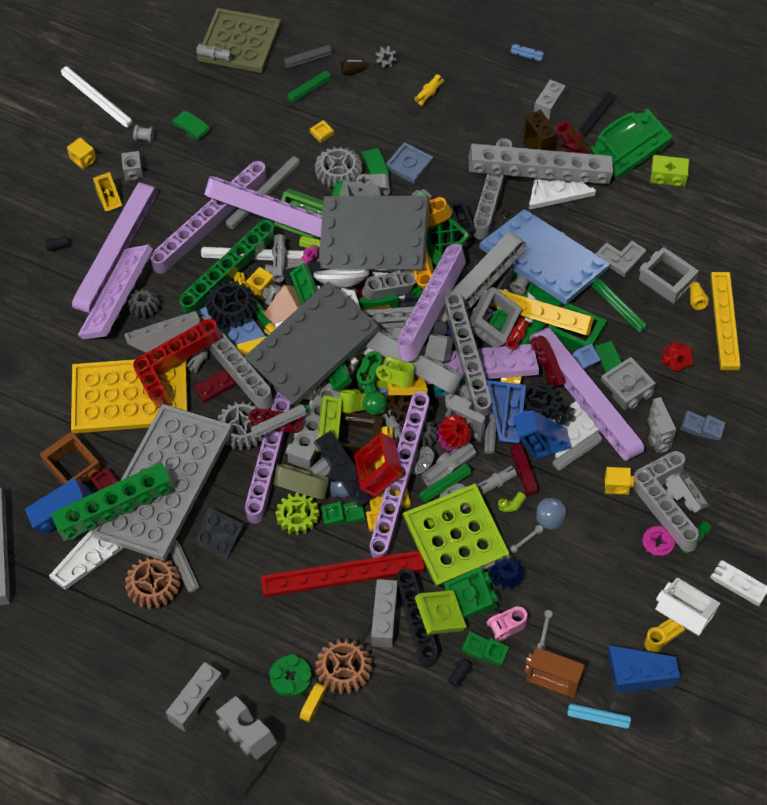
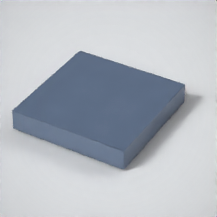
M404 142L386 163L388 171L415 184L433 162V157Z

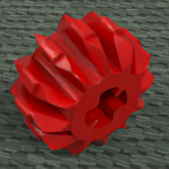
M459 415L446 417L439 425L441 430L438 433L442 435L441 441L445 440L446 446H451L452 449L465 446L467 441L471 439L469 434L472 430L468 428L470 423H465V417H459Z

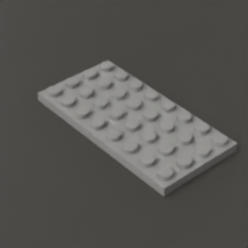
M162 404L121 480L162 462L175 490L165 496L152 500L146 505H141L129 513L115 517L110 522L96 526L92 532L93 537L165 561L233 430L232 425Z

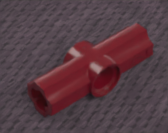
M564 121L556 126L557 134L564 142L562 144L564 149L571 153L590 154L589 148L584 143L585 137L576 131L570 122Z

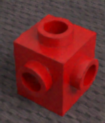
M675 342L668 344V347L662 348V362L672 371H680L686 366L693 365L691 347L689 345Z

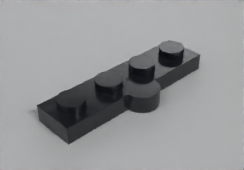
M331 430L313 442L331 468L328 472L329 479L334 483L342 481L343 487L357 507H360L374 497L360 489L357 468Z

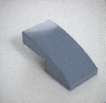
M687 410L684 414L680 430L700 437L720 440L725 422L709 415L704 418Z

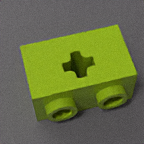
M653 155L650 183L686 186L689 159Z

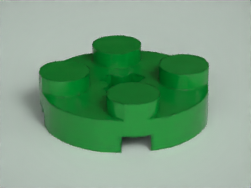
M294 654L277 660L269 671L271 686L280 696L299 697L310 687L311 669L305 660ZM288 673H295V680H286L285 678Z

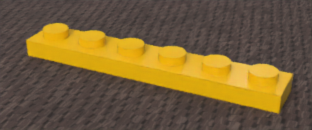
M711 272L710 279L720 370H739L740 358L730 272Z
M498 289L503 295L513 300L522 308L519 313L521 316L584 335L590 334L594 319L592 316ZM490 301L489 306L501 309Z

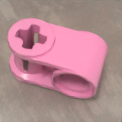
M513 607L488 619L486 623L492 628L495 640L502 641L525 629L527 626V612L524 608ZM520 616L523 620L517 622L513 618Z

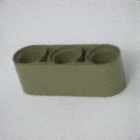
M277 464L273 484L310 497L324 499L329 478L290 465Z

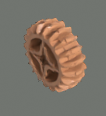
M148 556L144 562L139 559V565L133 564V570H128L127 574L129 577L125 579L127 584L125 588L128 591L129 598H133V603H139L142 608L147 604L150 610L153 605L159 609V604L161 603L167 606V600L173 601L174 597L172 594L178 595L177 588L181 585L180 581H178L180 580V575L177 573V567L173 566L171 561L166 562V559L165 561L157 558L150 560ZM152 577H153V579H154V588L152 587V583H151V582H152ZM148 591L152 594H145L143 592Z
M347 638L344 640V643L337 639L336 645L330 642L329 648H322L323 653L318 654L319 661H316V667H318L316 674L320 676L319 681L321 683L325 682L324 686L327 688L331 687L332 693L339 689L340 695L343 694V690H347V693L350 695L352 688L358 692L359 685L365 686V680L370 679L369 672H372V666H370L372 659L368 657L369 652L367 650L363 651L364 646L362 644L357 646L355 640L351 644H349ZM356 659H358L361 663V668L358 673L355 671V668L353 667ZM330 660L333 662V665L335 666L332 674H330L327 670V665ZM341 665H348L347 668H340Z

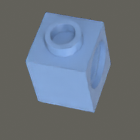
M592 344L580 348L572 354L584 371L591 369L601 360Z

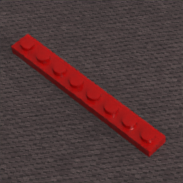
M413 551L261 576L263 595L266 598L396 577L401 569L406 568L413 571V573L425 572L420 551Z

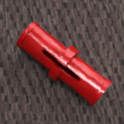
M525 318L518 319L516 326L512 328L510 336L505 342L506 347L511 343L509 347L511 350L516 349L519 341L525 336V331L529 326L528 321L523 324Z

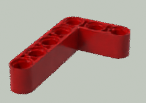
M206 319L135 359L133 363L134 370L149 398L157 408L160 409L162 404L169 406L171 401L158 374L217 342L221 338L222 333L214 320Z

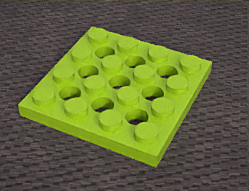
M476 483L404 512L402 515L422 555L435 587L510 555ZM467 505L470 507L471 512L464 514L460 511V507ZM443 513H450L453 519L449 522L444 521L442 518ZM431 520L434 522L435 527L427 529L424 526V522ZM476 523L479 525V530L473 532L469 529L468 525ZM453 530L459 531L461 538L453 539L450 532ZM440 538L443 541V545L436 547L432 544V540ZM480 540L487 542L488 548L485 550L479 549L477 542ZM466 548L469 550L470 555L462 557L459 554V550ZM446 555L451 558L452 562L449 565H444L440 558Z

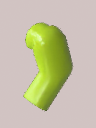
M518 492L512 501L502 498L498 501L499 509L504 513L517 511L526 499V496Z

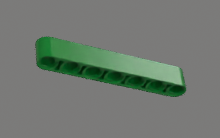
M267 219L260 221L180 296L181 308L185 314L197 312L206 304L207 295H210V290H215L216 285L222 286V281L227 284L237 272H240L274 240L275 229L272 221Z

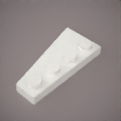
M90 530L49 577L66 590L124 549V547L94 538L92 535L93 530Z

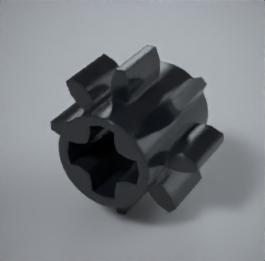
M414 293L405 294V299H400V307H415L419 298H414Z
M558 402L557 407L552 406L551 420H555L560 425L567 426L569 421L573 422L574 420L573 414L575 409L570 408L568 402Z

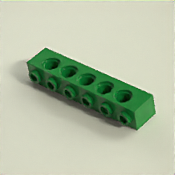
M160 462L52 512L51 516L63 541L75 538L85 531L93 530L100 524L110 522L115 517L129 513L141 505H146L160 496H165L175 489L163 463Z

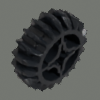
M222 281V286L216 285L215 290H210V295H207L206 308L208 315L218 325L223 323L225 328L227 325H231L233 328L234 324L241 326V322L247 323L248 318L252 319L253 313L256 311L257 302L254 292H252L250 287H246L245 283L240 285L238 281L235 284L229 281L228 284H225ZM241 299L245 301L244 305L241 304ZM218 303L222 305L221 310L217 307Z

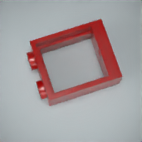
M382 432L354 454L360 489L374 497L403 475L396 442ZM384 454L385 463L373 471L372 463Z

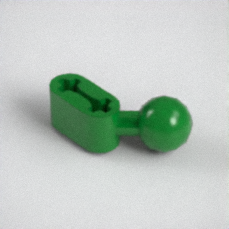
M370 351L365 355L357 372V385L366 394L363 406L366 412L371 415H380L386 410L388 404L385 395L376 391L374 386L378 377L376 369L382 365L381 355L376 351ZM374 360H376V362H374L373 365H371V368H370V362H373ZM367 375L369 376V379L362 381V379H365Z

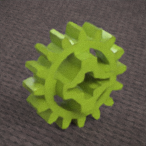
M296 492L295 497L288 494V500L282 498V504H277V523L281 525L283 531L288 528V534H291L293 531H296V535H299L300 531L306 534L307 528L313 530V523H318L319 510H317V503H313L312 497L307 499V496L304 494L302 497H299L298 492Z

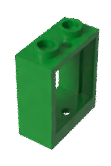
M570 303L564 305L563 308L594 317L591 326L593 330L587 340L583 341L559 330V327L549 324L548 328L552 330L565 348L574 352L590 344L593 347L596 346L605 331L607 320Z

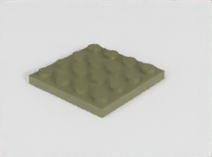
M217 8L202 45L218 46L221 49L231 50V61L214 60L211 57L197 55V59L200 62L262 73L281 21L280 19Z

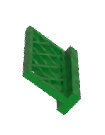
M420 190V192H419L416 196H427V195H426L423 191ZM451 217L447 219L450 222V230L442 231V222L438 224V231L431 232V228L427 229L426 247L430 258L436 265H438L443 256V246H450L452 244L463 246L471 236ZM454 232H462L464 234L460 241L454 242ZM450 233L451 242L443 243L442 234ZM438 234L439 244H432L431 235Z

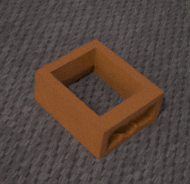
M72 431L40 453L44 465L62 485L69 481L55 467L54 463L74 449L83 456L90 466L72 479L76 478L85 484L90 478L102 471L98 460Z
M536 647L534 654L529 653L524 673H527V682L575 698L584 664Z

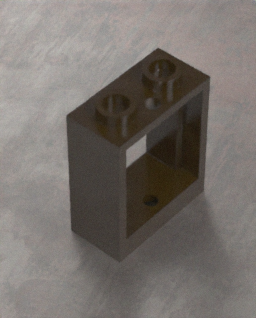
M540 109L525 115L523 143L526 148L556 151L558 134L543 111Z
M341 412L339 437L342 425L373 429L372 440L381 433L383 416ZM340 443L348 456H354L364 447Z

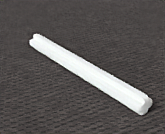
M65 66L64 69H61L62 75L123 126L129 127L132 125V119L69 67Z
M202 247L201 256L203 258H221L231 248ZM263 249L253 260H273L272 250ZM287 250L284 260L301 259L304 251Z

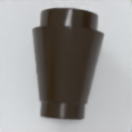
M345 58L340 62L342 74L350 75L366 69L365 59Z

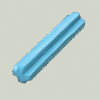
M570 704L567 712L568 716L622 728H629L631 717L576 704Z

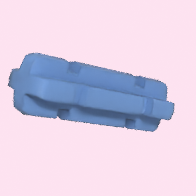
M516 44L511 48L512 54H519V56L529 59L534 58V60L539 62L542 61L544 53L541 51L535 52L534 49L520 47V45Z

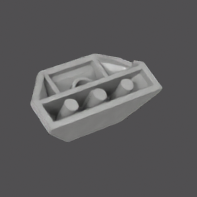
M196 311L125 333L124 336L127 344L147 353L199 324L200 319Z

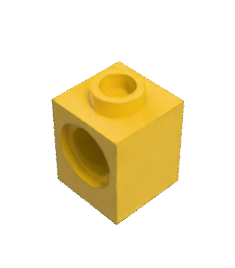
M81 138L67 147L70 159L82 169L96 161L94 149Z
M259 267L246 281V286L250 287L255 297L262 301L264 299L262 295L265 287L270 288V285L275 284V281L272 279V274Z
M607 467L605 472V494L629 495L630 487H634V476H631L630 468Z

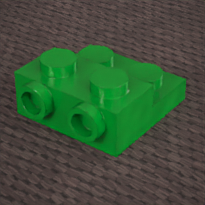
M481 567L444 583L446 591H454L463 619L475 614L483 615L498 608L496 602L499 601V596L490 586L493 583L492 577L489 572H485Z

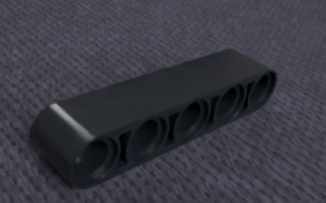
M407 568L401 569L396 576L397 590L420 664L424 667H432L437 662L438 654L433 634H427L422 618L419 620L412 618L414 615L421 616L416 600H406L408 597L415 598L420 594L413 571ZM409 579L410 582L402 583L401 580ZM419 634H426L427 637L424 638V639H421V638L418 637V635H419ZM426 652H430L433 654V656L427 658L423 656V654Z

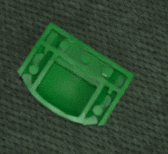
M644 109L645 113L635 114V112H632L615 120L599 134L595 147L593 145L591 147V151L595 155L612 156V175L615 179L631 173V169L657 151L660 153L673 139V136L649 109Z

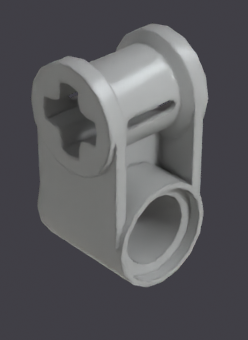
M362 174L356 179V182L363 183L364 179L365 184L377 185L381 196H388L390 194L389 177L386 174Z

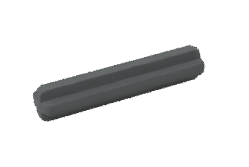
M330 45L285 58L284 64L286 68L331 55L332 49Z

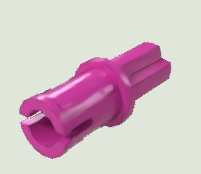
M311 245L306 248L301 260L305 261V264L316 260L320 251L319 246Z

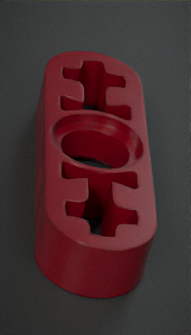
M256 408L250 411L248 418L253 427L284 411ZM300 417L274 429V431L298 433L304 428L303 418Z
M520 443L511 445V456L525 494L527 496L537 494V485L522 445Z

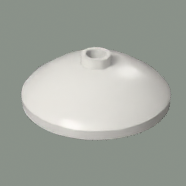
M322 270L314 272L316 280L324 285L329 281L340 290H348V287L359 284L369 276V270Z

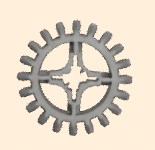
M342 146L339 149L333 147V150L327 148L326 152H321V156L317 157L315 163L317 179L322 181L323 186L327 185L329 189L334 187L339 181L356 182L357 177L362 173V162L359 155L355 154L354 150L350 151L348 147L346 149H343Z
M244 400L241 404L235 401L234 406L228 404V410L222 409V415H218V421L232 425L233 430L225 445L227 447L231 445L233 450L236 447H239L241 451L243 447H247L250 450V445L257 447V441H263L264 434L254 437L252 432H250L252 426L248 415L250 411L257 408L256 405L253 406L251 401L248 404H245Z

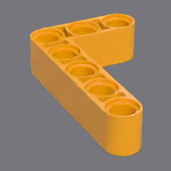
M442 197L435 198L429 202L428 228L449 219L452 215L451 207ZM427 247L424 271H413L416 282L423 291L434 272Z

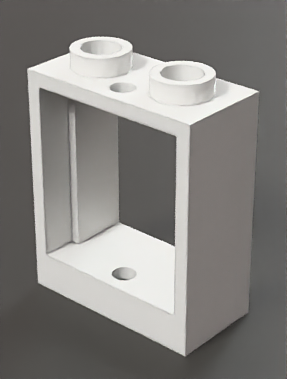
M676 578L673 583L668 582L665 589L659 593L656 599L659 602L656 607L657 611L697 635H700L712 620L720 605L718 601L679 578Z

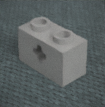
M549 80L535 102L534 112L541 109L550 121L564 100L566 86Z

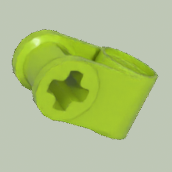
M387 357L384 360V364L376 369V375L382 381L390 382L402 388H409L413 385L414 365L394 357Z
M357 389L340 390L339 398L342 399L341 412L353 413L365 410L363 400L366 394L361 393Z

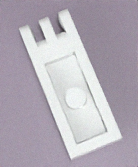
M720 561L719 567H716L715 573L711 575V579L759 607L767 594V586L730 564Z

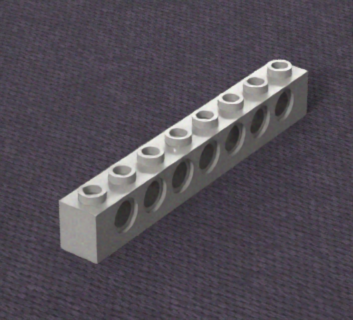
M471 144L469 152V172L609 184L613 174L612 156Z
M354 355L359 361L355 366L348 359L344 361L352 381L365 355ZM328 377L319 384V394L313 400H310V409L306 415L302 416L304 421L303 430L294 433V441L289 443L286 450L288 463L308 470L312 467L318 454L313 442L318 436L320 415L317 414L320 413L321 398L323 395L339 398V391L337 392L332 389ZM352 382L341 390H348Z

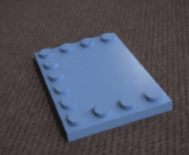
M525 209L481 241L479 245L480 249L489 253L508 232L515 233L527 245L524 252L510 265L513 271L565 305L610 267V263Z

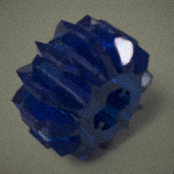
M505 556L502 557V561L496 559L495 565L491 566L492 580H495V586L502 585V590H505L507 586L512 591L514 585L519 587L521 581L525 578L523 574L525 571L524 566H520V560L514 562L513 556L510 557V560L506 559Z

